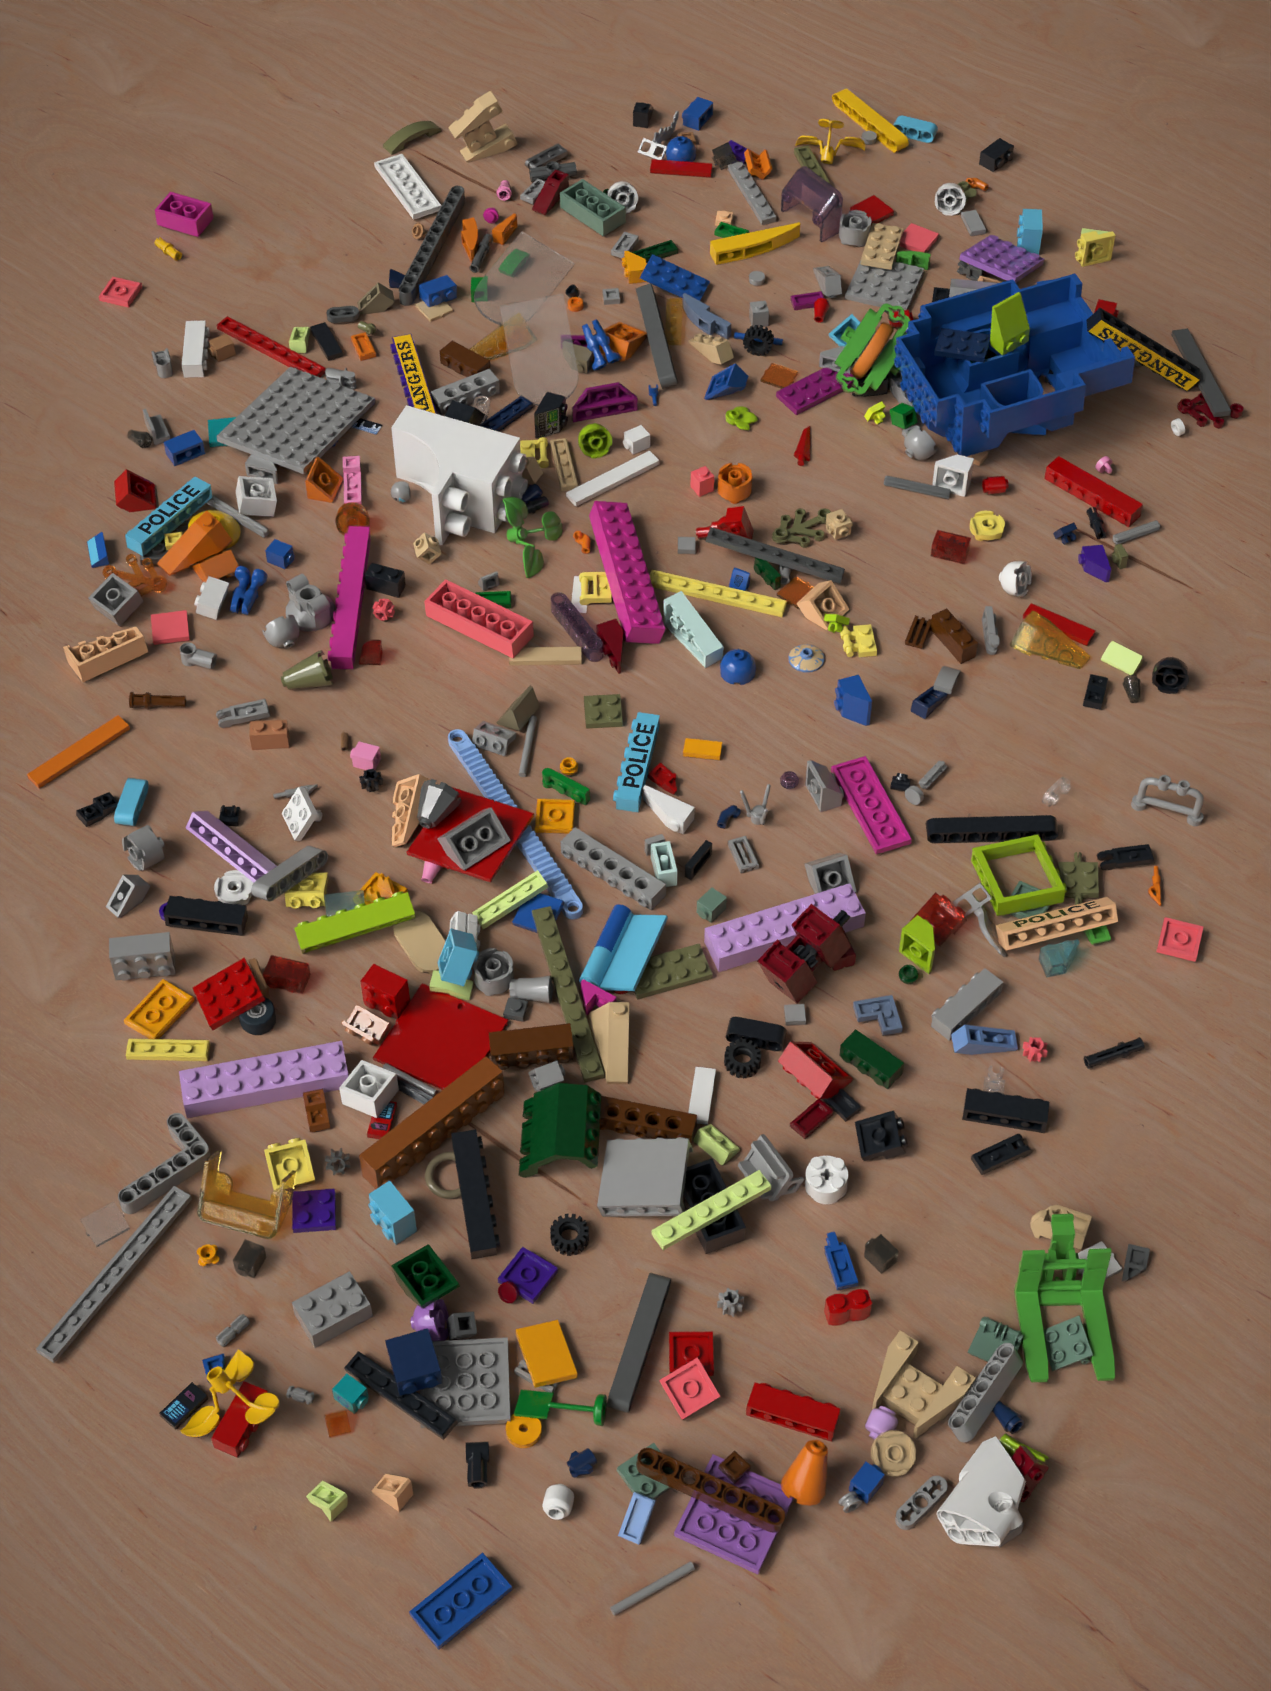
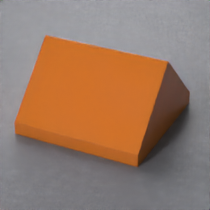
M316 457L305 481L308 499L331 503L337 494L343 477L319 457Z

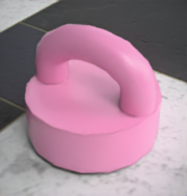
M1108 456L1102 457L1096 464V470L1100 473L1106 471L1108 474H1111L1112 460Z

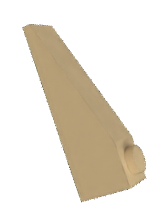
M608 1002L589 1013V1028L607 1084H628L629 1002Z

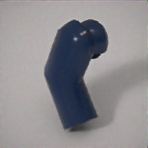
M736 805L729 806L720 813L717 826L725 828L729 817H739L741 810Z

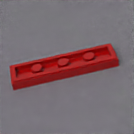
M652 159L650 173L710 178L712 163Z
M1032 603L1023 614V619L1088 646L1096 632L1094 629Z

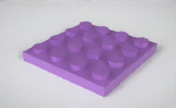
M989 235L962 252L959 258L961 261L1006 281L1013 279L1015 283L1042 266L1045 260L1038 254L1030 253L1025 248L1014 246L1011 242L1003 241L995 235Z
M714 1454L712 1455L704 1471L705 1473L782 1507L785 1515L787 1514L794 1497L790 1496L789 1499L782 1491L780 1484L751 1471H748L734 1484L718 1469L719 1464L725 1459ZM708 1486L704 1488L707 1493L712 1494L716 1492L713 1487ZM733 1496L726 1497L729 1503L737 1502ZM691 1497L674 1531L675 1537L755 1574H759L778 1532H768ZM755 1506L747 1507L751 1513L758 1512ZM775 1515L768 1516L771 1522L776 1523L780 1521Z

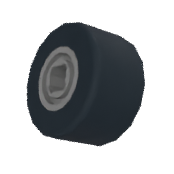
M266 997L265 1001L239 1015L242 1028L249 1034H265L273 1029L276 1024L274 1005Z

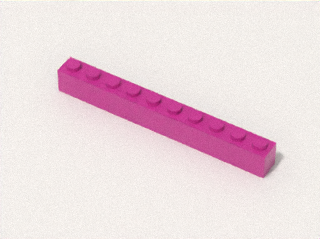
M349 526L348 533H345L344 541L346 546H343L344 559H341V569L343 570L339 572V582L341 584L337 585V595L339 597L335 599L337 611L334 610L333 613L335 624H332L331 627L333 637H330L331 651H328V661H331L332 669H354L365 588V573L367 571L371 543L370 527Z

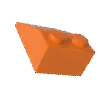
M622 322L603 329L610 338V348L621 355L622 359L619 361L631 358L647 337V332ZM599 346L601 354L605 355L603 348Z

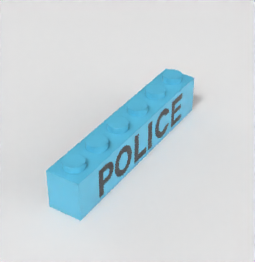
M197 477L192 478L157 509L152 511L144 520L140 521L132 530L127 532L125 535L127 548L141 556L147 554L165 538L164 534L173 532L213 498L211 485Z
M638 712L636 719L632 721L631 730H633V733H629V747H626L624 752L626 760L621 763L620 772H622V776H618V790H615L613 795V801H616V809L639 812L643 787L646 784L660 727V715Z

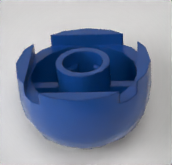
M683 136L671 139L666 149L667 160L694 162L696 159V148L692 140Z
M733 649L723 656L720 664V674L724 681L730 684L736 682L744 685L755 677V659L748 651Z

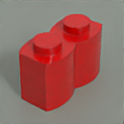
M857 1289L849 1292L847 1295L834 1294L827 1297L824 1312L828 1325L838 1326L845 1324L849 1320L862 1321L867 1319L871 1314L872 1307L869 1292L865 1289Z

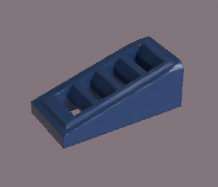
M932 686L913 700L911 712L925 719L947 698L948 694L934 690V686Z

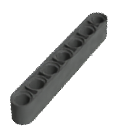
M649 1273L608 1396V1408L629 1413L670 1289L671 1278Z

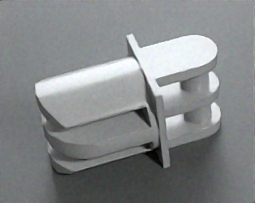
M334 368L326 369V380L329 383H337L340 386L353 390L356 389L354 372L347 371V368L344 371Z

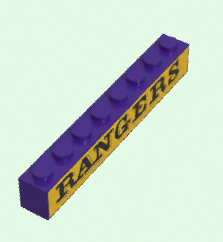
M412 334L392 337L393 344H390L391 353L395 354L393 355L395 365L398 364L397 372L398 375H401V386H405L403 390L405 397H408L407 405L436 414Z

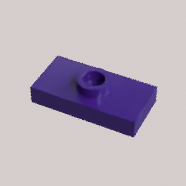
M732 140L721 147L723 153L739 162H743V164L746 163L744 152L747 148Z

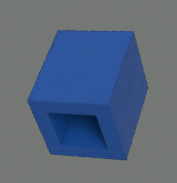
M276 539L265 550L267 562L286 569L295 558L293 546Z
M866 1461L850 1481L849 1491H855L858 1494L857 1497L868 1504L883 1485L885 1474H883L878 1466L871 1465Z

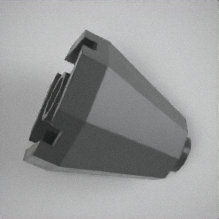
M434 779L424 781L421 787L417 814L420 825L428 829L436 827L461 802V798H458L459 793L444 782H441L440 785L435 784L437 780Z

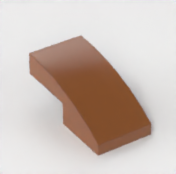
M323 1089L303 1092L310 1132L330 1129Z

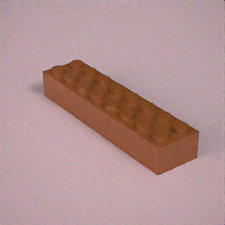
M487 1056L362 1152L359 1155L362 1176L377 1189L388 1181L393 1183L400 1175H405L410 1167L420 1163L429 1152L438 1149L443 1141L451 1138V1133H456L462 1126L468 1125L476 1115L483 1113L490 1104L502 1098L504 1094L503 1071Z

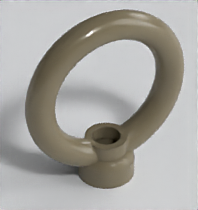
M444 1152L429 1162L425 1172L426 1184L431 1192L438 1197L445 1199L461 1197L460 1187L455 1190H444L438 1187L434 1181L433 1174L435 1168L444 1161L455 1160L454 1152Z

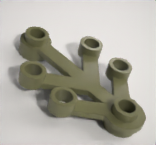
M799 508L795 511L793 527L788 530L786 529L791 524V517L789 515H782L781 525L772 533V539L780 544L787 541L799 543L803 548H807L810 545V538L807 536L814 537L816 541H823L825 535L823 530L807 528L819 523L826 524V515L831 513V511L822 508L818 511L817 517L801 523L805 518L806 511ZM794 534H801V535H807V536L799 537V536H794Z

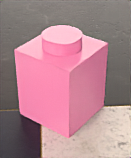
M359 741L350 754L353 767L363 770H375L381 760L380 747Z

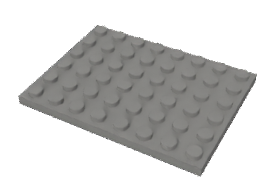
M289 367L217 435V441L304 474L313 465L316 457L321 458L375 404V398Z

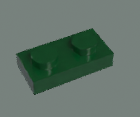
M755 557L754 571L756 574L760 575L766 584L770 585L774 590L779 589L781 586V575L768 561Z

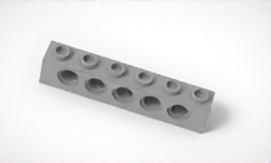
M576 827L560 841L561 853L565 858L573 860L581 868L592 872L595 877L603 879L611 887L622 891L625 896L636 900L641 906L652 910L666 896L665 883Z

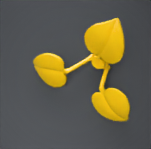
M819 119L818 121L819 126L829 127L827 146L823 148V141L818 140L814 136H800L795 146L802 144L820 145L821 162L824 164L833 163V158L836 156L840 145L857 147L865 151V142L857 137L840 139L835 150H833V147L830 146L832 128L841 129L844 127V123L828 119Z
M238 1349L225 1370L217 1366L207 1374L206 1378L212 1385L209 1390L212 1392L215 1408L213 1406L201 1408L180 1431L189 1437H201L210 1433L218 1425L220 1416L217 1413L220 1411L216 1392L223 1394L231 1389L250 1407L245 1414V1418L250 1424H259L268 1419L275 1412V1409L279 1407L280 1401L274 1394L264 1393L259 1395L255 1402L252 1403L233 1386L236 1382L244 1381L254 1369L252 1359Z

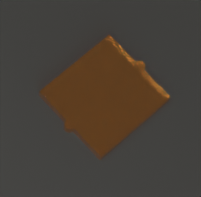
M771 363L769 368L765 370L760 382L783 389L794 383L798 371Z
M796 576L777 592L776 596L786 600L787 604H791L800 610L797 602L814 587L809 582H805Z

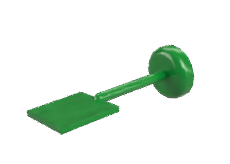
M521 1390L514 1416L547 1419L550 1408L593 1412L595 1425L603 1426L607 1411L606 1394H599L595 1399L594 1406L552 1402L554 1393Z

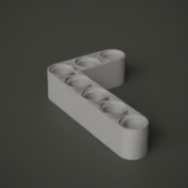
M174 1113L167 1119L169 1133L182 1151L119 1191L118 1200L124 1213H136L171 1190L173 1186L179 1185L210 1164L211 1155L207 1143L184 1115Z

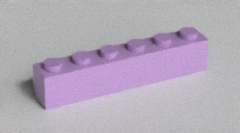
M209 811L192 812L186 829L253 883L277 867V865Z

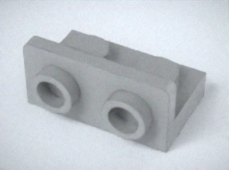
M483 721L474 728L472 743L476 747L505 756L508 745L516 739L517 732Z

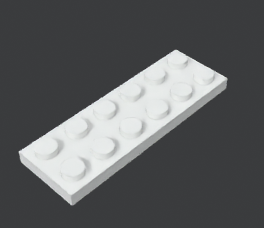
M403 154L374 162L378 173L413 220L440 210L441 204Z

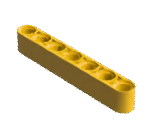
M847 88L832 95V101L837 108L866 131L875 132L877 134L876 139L895 153L909 145L905 134Z

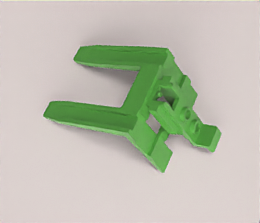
M1053 1214L1051 1217L1052 1238L1048 1253H1045V1250H1023L1021 1261L1019 1262V1272L1014 1294L1020 1333L1024 1335L1022 1346L1025 1364L1031 1382L1048 1381V1357L1040 1306L1081 1305L1086 1334L1093 1353L1091 1362L1097 1380L1108 1381L1115 1379L1114 1354L1103 1296V1286L1112 1253L1111 1248L1089 1249L1087 1260L1079 1259L1078 1253H1075V1248H1073L1075 1238L1073 1214ZM1062 1269L1063 1280L1055 1277V1281H1052L1054 1270ZM1077 1269H1084L1082 1281L1075 1280Z

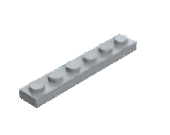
M743 162L729 164V173L761 225L776 222V215Z

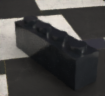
M169 896L164 918L166 926L243 936L248 913L247 906L241 904Z
M967 1088L962 1120L1045 1133L1050 1102L1043 1101L1042 1099L1024 1098L1019 1095L1012 1096L1000 1092H987L980 1089Z

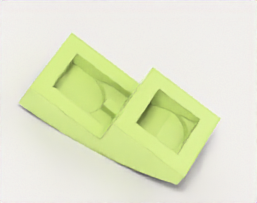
M433 970L429 988L430 991L449 993L458 999L470 1000L473 981L466 980L464 986L441 980L439 971Z

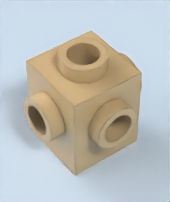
M843 509L826 515V529L835 540L851 535L853 523Z
M424 532L413 543L417 558L428 564H431L441 555L439 541L433 535L431 536Z

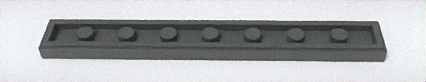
M1188 328L1172 330L1171 335L1183 358L1200 368L1201 380L1197 385L1213 416L1230 415L1231 409Z
M710 527L706 538L708 543L839 584L845 570L832 564Z

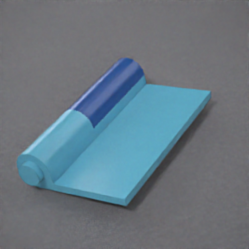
M621 904L615 905L579 979L580 983L584 979L603 990L635 991L667 922V915H633L628 907Z

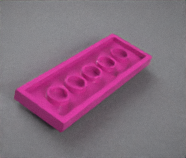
M866 756L831 766V772L834 774L839 787L842 788L844 796L875 854L911 844L912 839Z

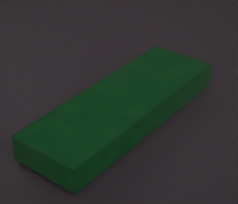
M672 240L632 253L646 259V263H648L652 254L665 258L678 254V248Z

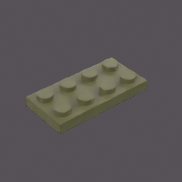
M700 944L650 957L634 991L637 1000L712 979L713 974Z

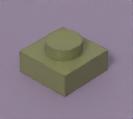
M1122 544L1115 545L1114 552L1112 553V560L1119 569L1126 568L1128 554Z

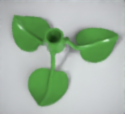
M516 497L504 498L502 500L505 505L506 516L510 525L513 526V528L507 530V539L510 542L525 545L523 564L526 578H530L541 571L544 559L539 549H535L534 545L523 540H525L529 533L544 531L547 540H557L563 530L561 519L555 512L549 511L542 517L543 528L526 530L520 527L525 523L523 519L528 516L526 504Z

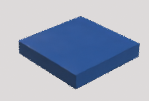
M539 893L519 907L512 923L514 926L537 933L532 910L551 906L556 921L564 906V901Z

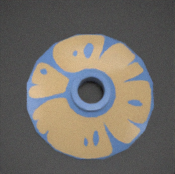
M809 644L794 647L788 656L790 665L797 671L804 673L814 672L821 668L824 663L822 651L816 646Z

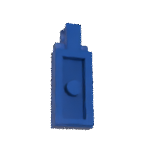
M835 1232L827 1233V1246H824L825 1255L837 1291L858 1286V1279L846 1244L838 1242Z

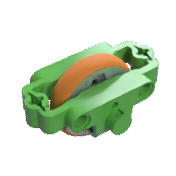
M885 303L878 312L870 308L856 330L848 326L840 339L845 341L846 345L834 363L841 367L836 375V380L842 385L844 392L862 395L867 391L868 387L876 391L888 372L896 375L900 370L894 364V358H896L894 346L896 345L897 337L907 335L905 331L910 321V318L904 314V309L901 306L893 307ZM897 310V311L899 312V313H898L899 316H897L896 318H894V317H893V316H894V313H893V312H895V311ZM883 312L888 314V319L891 322H900L903 324L902 327L896 331L891 340H889V338L891 337L894 329L890 324L882 322L875 330L876 326L883 317ZM856 359L852 368L850 369V373L854 377H845L843 375L844 372L850 368L853 361ZM870 369V373L863 382L864 385L860 387L856 378L862 379ZM850 381H852V382H853V383H852V386H853V387H851L850 389H848V388H847L848 384H847L846 382L849 383Z

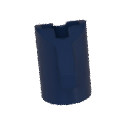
M589 1448L580 1453L574 1451L567 1461L573 1478L582 1474L592 1473L594 1471L592 1467L597 1464L596 1457Z

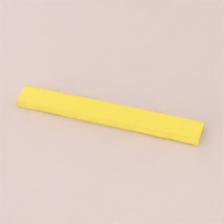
M651 570L649 575L653 588L675 593L682 591L684 595L769 615L783 617L787 606L786 600L661 571Z

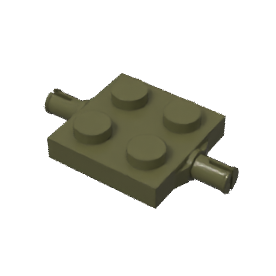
M1077 852L1074 853V862H1059L1060 879L1067 888L1064 897L1075 899V905L1083 903V899L1098 898V862H1082L1081 852H1079L1078 857Z

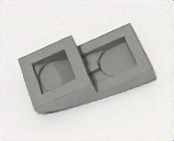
M943 666L936 678L933 689L951 694L961 670Z

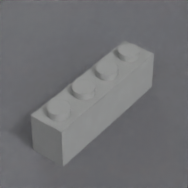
M986 968L980 973H975L967 985H962L954 997L950 996L943 1007L937 1008L933 1012L931 1027L950 1041L952 1033L963 1025H967L1001 994L1003 981Z

